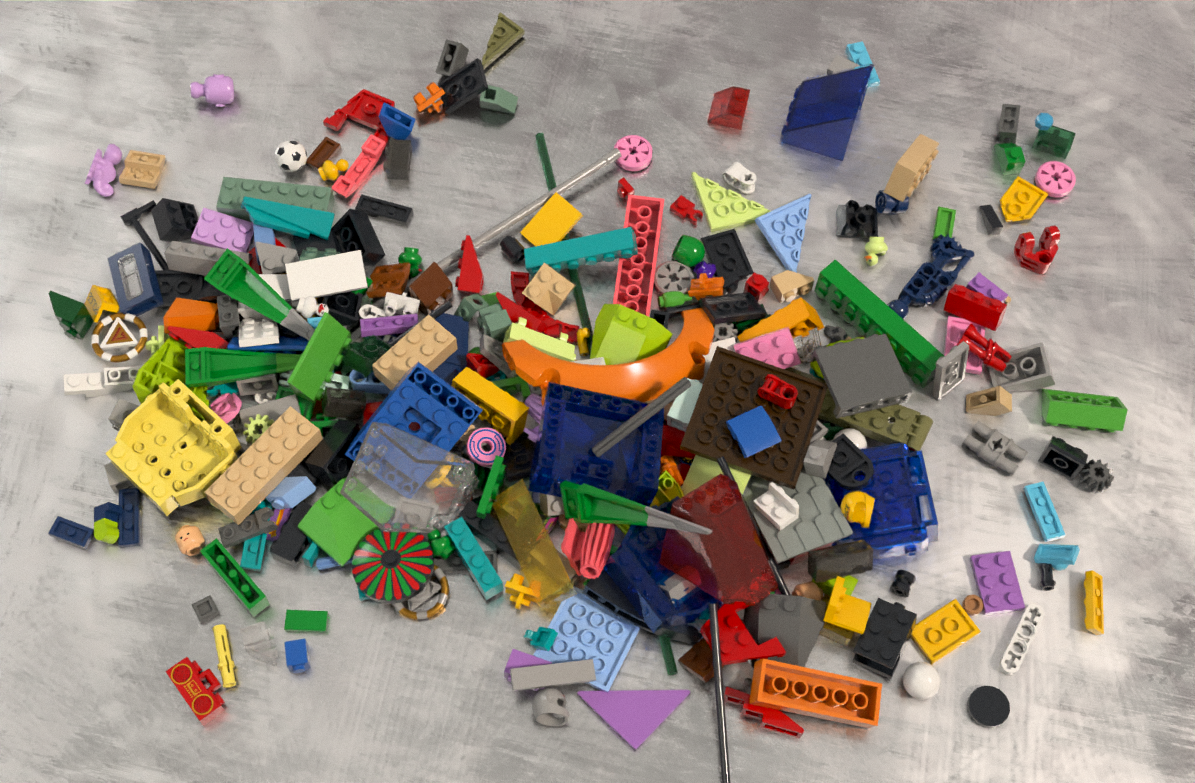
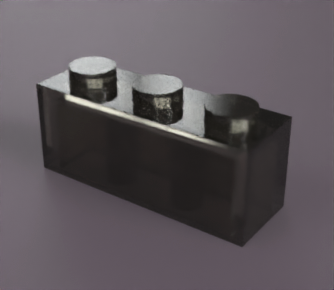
M864 539L808 551V573L816 583L836 579L837 576L844 578L845 576L873 570V548Z

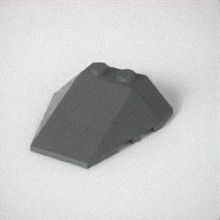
M769 593L749 594L753 603L744 609L743 618L745 627L757 645L777 637L786 651L785 656L779 658L777 656L768 657V660L805 667L809 660L808 657L817 642V637L825 624L823 619L827 603L802 596ZM752 659V661H753V666H754V663H755L756 661H758L759 659Z

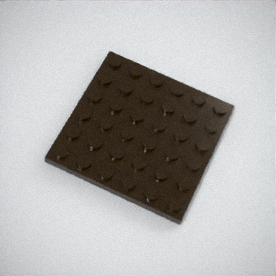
M717 346L680 449L717 462L716 459L724 456L728 466L794 490L828 386L822 382ZM767 374L775 375L796 387L798 394L792 408L783 409L758 395L757 390L765 383ZM758 406H762L773 422L782 441L744 458L737 440L733 439L726 421Z

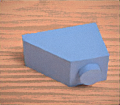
M307 476L285 477L266 499L275 509L293 508L315 492L316 487Z

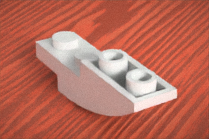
M142 366L104 368V372L63 375L65 395L85 394V398L131 390L133 389L132 385L136 373Z

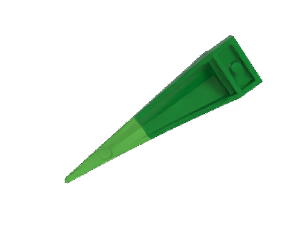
M209 347L185 349L187 388L211 387L294 370L302 354L251 352Z

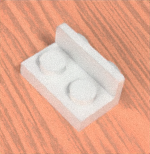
M773 482L769 483L767 492L753 501V506L780 531L799 518V505L797 501L785 494L782 487L777 486Z

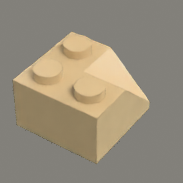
M544 263L522 294L552 315H555L576 285Z

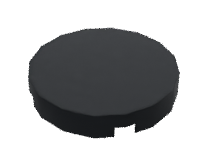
M981 686L970 694L967 701V711L976 724L984 728H995L1008 718L1010 703L1000 689L993 686Z

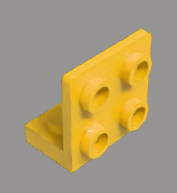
M837 576L823 621L864 634L872 604L845 594L847 589L843 587L845 578Z

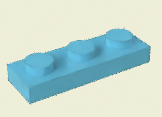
M863 41L848 44L846 51L850 60L868 69L863 89L879 86L880 79Z
M1044 481L1025 486L1023 490L1044 541L1048 542L1064 538L1065 532Z

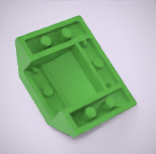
M355 476L342 478L314 503L297 527L342 567L353 557L360 542L371 532L385 527L394 518L395 512Z

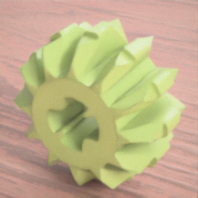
M257 414L256 420L249 417L251 423H245L244 426L248 429L243 431V434L247 436L246 441L253 444L275 421L273 419L269 420L267 415L261 417L260 414ZM259 428H262V429H261V430H262V433H261V434H259V431H258Z

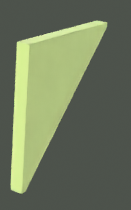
M695 172L691 173L711 232L756 223V218L771 212L764 208L763 205L741 197V194L730 189L727 190L708 178L704 179L698 176Z

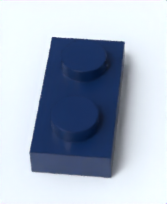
M57 516L48 534L51 537L86 550L94 537V529Z

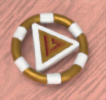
M130 313L111 314L100 320L95 326L91 335V345L94 352L103 360L115 363L125 362L139 355L145 347L148 339L147 328L140 318ZM121 320L130 321L138 326L140 330L139 343ZM114 321L113 325L111 326L110 330L105 336L103 342L99 346V334L101 330L105 326ZM136 346L126 354L117 356L103 351L115 348L125 350L128 347Z

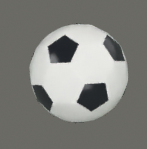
M284 141L279 144L275 151V161L280 169L286 172H297L304 167L307 161V152L302 144L297 141Z

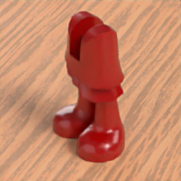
M972 323L969 324L957 343L958 346L963 341L969 345V352L983 361L982 364H986L987 367L1000 372L1004 371L1006 368L1005 363H1008L1012 357L996 341L993 342L991 338L987 340L978 333ZM972 341H974V342L978 343L979 345H981L982 347H984V350H983L982 348H980L979 346H977V345H976L975 343H973Z

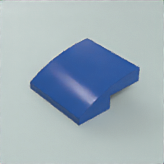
M758 406L726 421L733 439L737 440L744 458L782 441L773 422L762 406Z

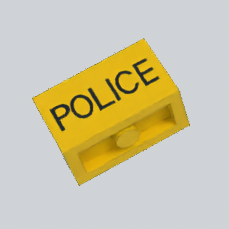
M92 285L84 304L93 321L98 323L103 310L118 313L119 304L111 289Z

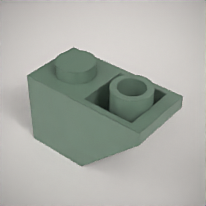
M488 85V89L481 93L480 107L515 115L518 97L500 87Z

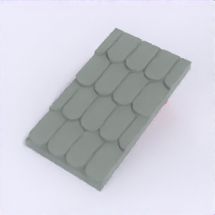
M804 463L794 490L776 484L782 487L785 494L795 499L799 505V518L781 531L753 506V501L768 491L771 481L754 475L749 479L743 497L776 563L789 559L790 567L827 553L833 542L853 534L823 478L806 474Z

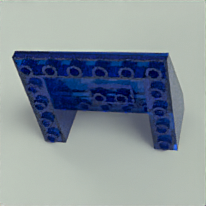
M548 382L528 491L562 497L560 484L566 480L579 485L585 483L650 507L659 487L664 407L601 456L597 457L591 448L650 403Z

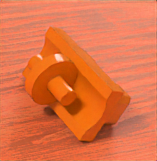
M431 82L426 86V89L431 94L425 99L422 93L418 92L413 96V99L420 112L432 104L427 109L428 112L431 113L436 110L440 113L439 106L443 104V101L441 99L436 103L434 101L444 95L445 92L441 87L439 88L434 82Z
M701 273L699 279H691V287L688 291L689 297L695 296L699 300L707 295H712V297L723 295L724 278H708L706 273Z
M664 455L652 459L658 476L666 470L680 486L683 485L684 481L672 456Z

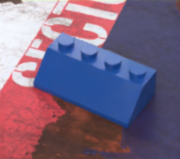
M279 336V343L239 347V337H233L228 344V350L303 354L309 340L302 336L297 338Z

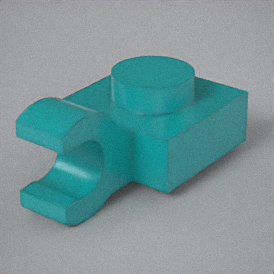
M539 626L537 632L526 630L523 637L529 639L530 645L535 649L549 651L558 633L554 629Z

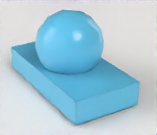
M1039 544L1034 560L1035 563L1051 564L1054 570L1061 571L1065 570L1068 565L1075 564L1080 549L1078 545Z

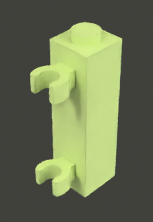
M519 317L518 323H512L505 332L504 342L523 339L532 347L549 356L569 362L575 361V345L567 343L568 334L561 332L560 338L556 339L525 327L527 319Z

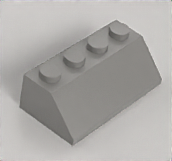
M172 241L164 254L169 270L206 276L226 249ZM230 250L247 264H249L253 257L250 253Z

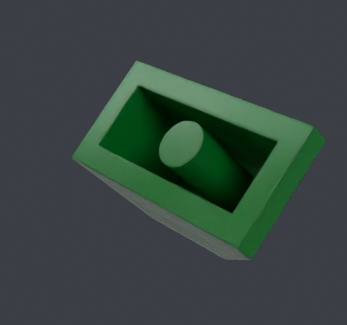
M1014 143L995 144L994 148L1002 174H1020L1026 162L1022 148Z

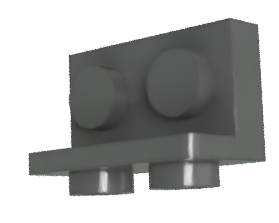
M228 295L218 296L220 329L225 338L229 340L234 337L236 326L240 325L237 300Z

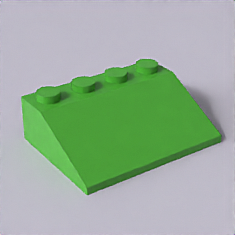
M326 312L322 316L287 381L294 394L314 404L317 400L320 401L325 392L323 389L325 384L331 382L334 376L333 369L335 366L340 365L343 359L341 354L344 349L349 348L352 342L350 332Z

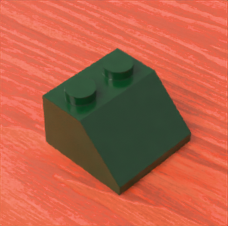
M50 290L48 294L54 314L59 321V325L65 331L64 334L72 339L78 338L83 340L94 323L85 304Z

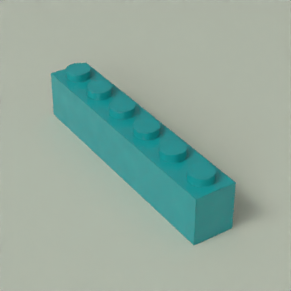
M632 227L525 248L524 254L526 270L531 276H535L544 263L560 272L563 269H576L583 265L592 266L603 261L612 262L617 258H631L633 255L638 254L636 234Z

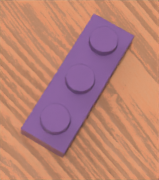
M408 314L360 319L361 336L373 337L404 333L418 322V315Z

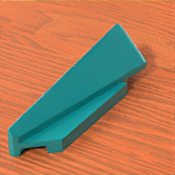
M246 196L243 197L241 208L248 212L253 224L307 239L310 233L328 240L335 216L331 212Z

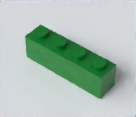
M217 538L200 550L206 562L253 617L270 605L264 593Z

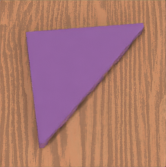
M689 690L608 691V693L605 691H579L577 696L636 751L691 692Z

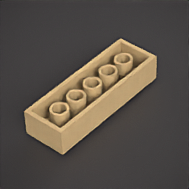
M290 406L205 491L208 500L239 525L323 440L320 429Z

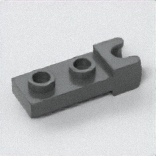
M265 507L247 516L239 525L232 522L218 528L224 548H229L263 533L267 534L277 530L278 525L274 524L271 520L267 521L270 517L274 516L273 510Z

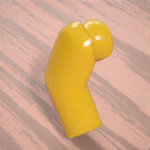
M580 328L577 331L580 356L589 355L586 340L590 336L588 328Z

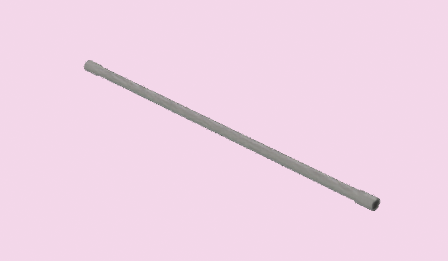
M617 148L611 150L601 159L472 240L475 249L544 206L555 192L561 195L606 165H610L622 157L621 152ZM461 248L439 261L437 263L442 270L446 269L460 258H463L464 251H461ZM420 273L419 275H417L416 277H414L413 279H411L410 281L407 282L406 288H405V290H404L405 293L410 292L409 286H410L422 273ZM385 297L372 305L383 309ZM369 311L368 314L365 313V316H366V317H367L368 315H372L370 311ZM360 315L358 317V322L356 324L346 325L343 327L350 331L352 328L360 324Z

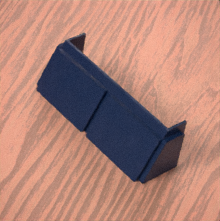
M443 313L435 320L456 337L458 349L440 364L433 373L452 386V380L467 367L466 355L468 354V335L470 329L469 322L463 321V317Z

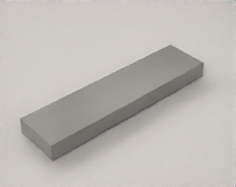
M593 659L510 669L512 691L593 682L596 680Z

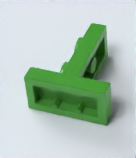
M519 375L514 378L492 381L495 386L508 392L510 395L521 392L523 403L531 395L528 383Z

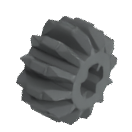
M1092 459L1079 472V476L1082 477L1080 483L1086 484L1085 489L1090 487L1092 493L1096 490L1101 493L1111 486V482L1114 480V476L1111 475L1113 469L1107 468L1108 463L1103 465L1101 459L1096 462Z

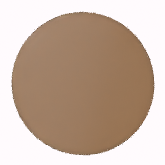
M968 595L962 602V608L969 616H977L983 610V601L977 595Z

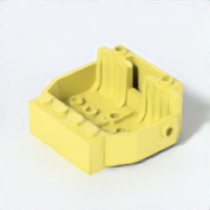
M179 379L170 387L164 382L161 383L155 393L148 395L145 401L125 418L115 439L117 443L105 453L112 464L166 516L179 505L184 506L205 498V491L238 459L236 453L242 448L233 429ZM188 403H189L196 411H198V412L206 419V421L203 420V421L201 422V421L194 415V413H193V411L191 410V408H190V406L188 405ZM182 445H187L186 448L181 449ZM157 458L155 463H151L153 459ZM167 471H171L170 475L165 476Z

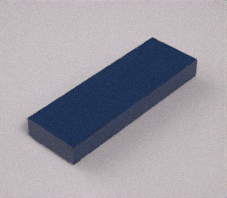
M138 488L120 489L119 506L122 507V514L118 515V546L120 548L140 546V490Z

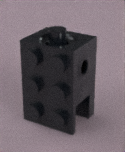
M878 598L868 618L864 634L860 635L853 650L856 653L853 663L892 679L915 628L917 614L906 610L905 606L901 603L894 602L892 604Z

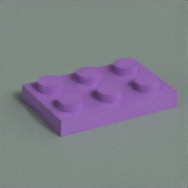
M1010 551L972 555L969 558L978 594L983 601L984 615L1025 609Z

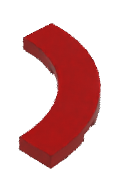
M511 271L510 280L513 299L516 304L547 324L542 334L557 339L560 338V333L562 332L568 334L567 343L578 345L577 331L580 329V326L567 324L548 316L539 305L522 294L529 284V273Z

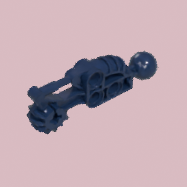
M941 234L932 241L930 252H932L931 258L934 261L932 263H923L902 289L898 299L892 300L887 305L905 320L909 314L908 306L911 308L913 305L926 307L927 305L934 304V302L947 293L957 279L958 273L973 259L974 252L962 248L960 242L955 241V237L950 238L949 234L944 237ZM960 260L954 271L942 270L946 264Z

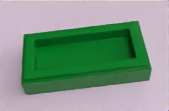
M286 610L284 630L285 632L327 633L329 613L328 611Z

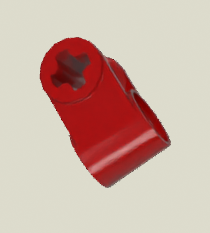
M767 374L765 383L757 390L760 397L783 409L792 408L798 394L796 387L772 374Z

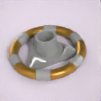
M434 564L433 573L439 579L441 585L429 581L419 594L408 600L409 610L402 603L392 604L400 614L410 619L421 620L434 616L443 608L448 598L449 584L446 575L438 566ZM441 589V594L435 606L426 611L413 612Z

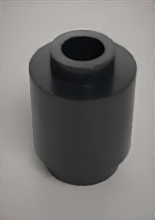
M509 235L500 242L501 250L512 262H521L525 258V248L515 237Z

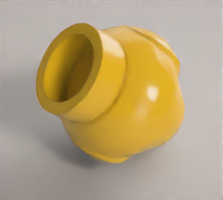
M345 159L338 160L336 164L326 160L323 166L318 168V171L323 181H336L339 176L338 171H346L349 164Z

